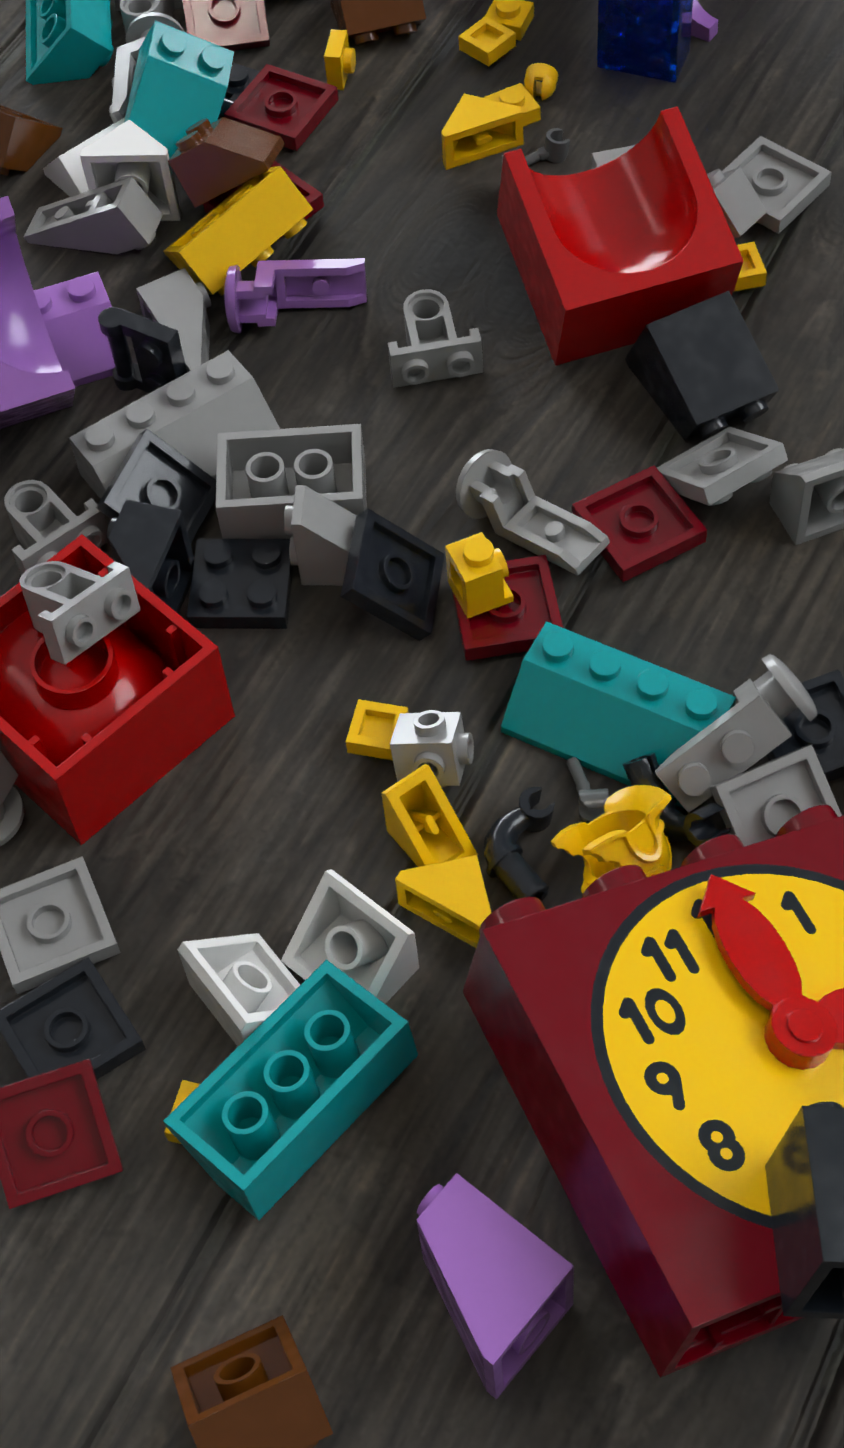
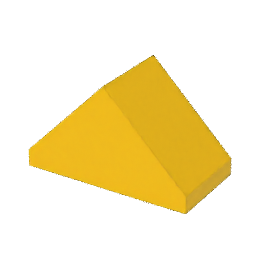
M464 93L441 131L443 165L446 170L524 145L523 111L520 106Z
M422 765L381 793L387 832L418 867L478 855L429 765Z
M477 855L401 870L395 878L398 904L476 948L480 938L479 928L486 917L491 914Z

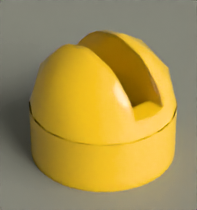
M545 63L531 64L526 69L524 87L534 99L536 96H541L542 100H546L553 95L556 89L558 72L554 67Z

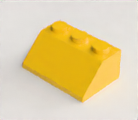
M281 166L270 167L268 171L244 182L163 252L179 269L185 268L195 283L202 282L208 294L213 295L218 292L222 296L224 295L226 273L230 266L239 265L240 271H242L250 263L253 267H256L258 261L268 259L274 252L271 245L283 235L286 239H289L302 230L307 224L304 217L313 208Z

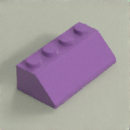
M99 272L33 290L60 366L63 371L69 369L74 386L77 387L113 376L115 364L107 336L101 332L98 322L100 312L112 306Z

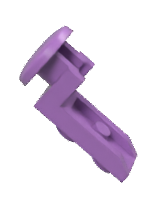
M365 258L258 261L254 281H242L239 265L230 266L226 273L224 288L225 312L230 330L235 333H241L243 323H257L258 327L276 326L278 309L351 307L366 303Z

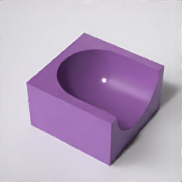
M8 196L0 198V429L73 406L75 386L69 369L63 371L35 297L19 246L15 214Z

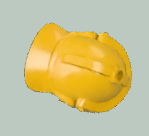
M635 785L623 788L607 798L604 804V814L588 824L579 822L569 825L551 840L553 847L564 849L572 856L581 855L583 857L585 867L583 873L584 881L581 886L582 893L596 879L622 866H640L647 877L671 870V847L668 837L663 832L665 828L664 821L660 819L662 811L672 799L669 793L659 787L650 785Z

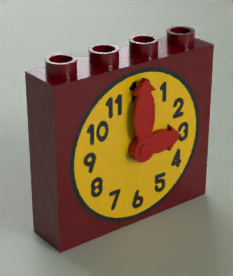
M829 805L814 806L798 813L779 829L775 837L748 846H744L740 838L733 834L721 835L710 839L695 848L684 859L681 867L647 877L643 869L637 865L616 868L605 873L590 884L581 899L549 909H545L541 900L536 897H524L513 900L493 911L486 917L479 928L480 938L464 985L463 994L660 1378L804 1318L783 1316L765 1165L801 1106H809L818 1102H835L844 1108V815L838 817Z

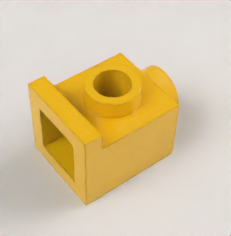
M483 532L445 545L448 583L467 618L514 601L513 594L504 580V577L509 575L505 557L499 548L494 549L492 542L486 539Z

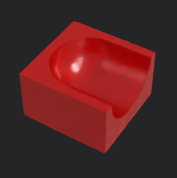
M678 106L660 111L659 117L649 133L626 153L606 164L584 172L569 175H545L537 173L528 167L521 148L506 152L503 155L497 216L555 366L634 344L645 326L649 323L726 291H729L731 296L733 295L744 260Z
M83 534L48 560L64 562L101 577L109 573L107 566L114 562L112 558ZM133 576L132 580L141 610L66 665L51 659L43 633L37 631L33 626L20 582L0 597V751L18 774L14 784L81 846L235 717L218 646Z

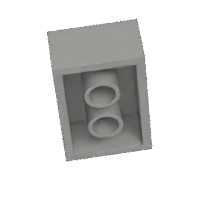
M361 424L217 433L216 512L222 539H290L293 535H285L284 510L286 505H293L295 485H306L356 516L367 509L366 463Z

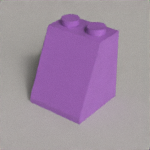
M456 1173L445 1187L440 1184L434 1186L423 1198L417 1209L419 1217L416 1220L423 1260L486 1391L497 1399L572 1307L574 1265Z

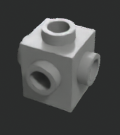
M427 710L421 713L399 714L389 744L397 782L422 765L427 764L433 771L441 788L460 786L465 765L472 764L474 757L473 736L471 733H464L461 712Z

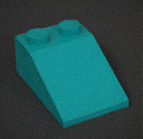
M155 20L139 49L124 123L131 120L168 149L170 159L178 149L175 143L187 135L185 131L190 126L205 118L209 120L210 124L218 120L228 88L234 51Z

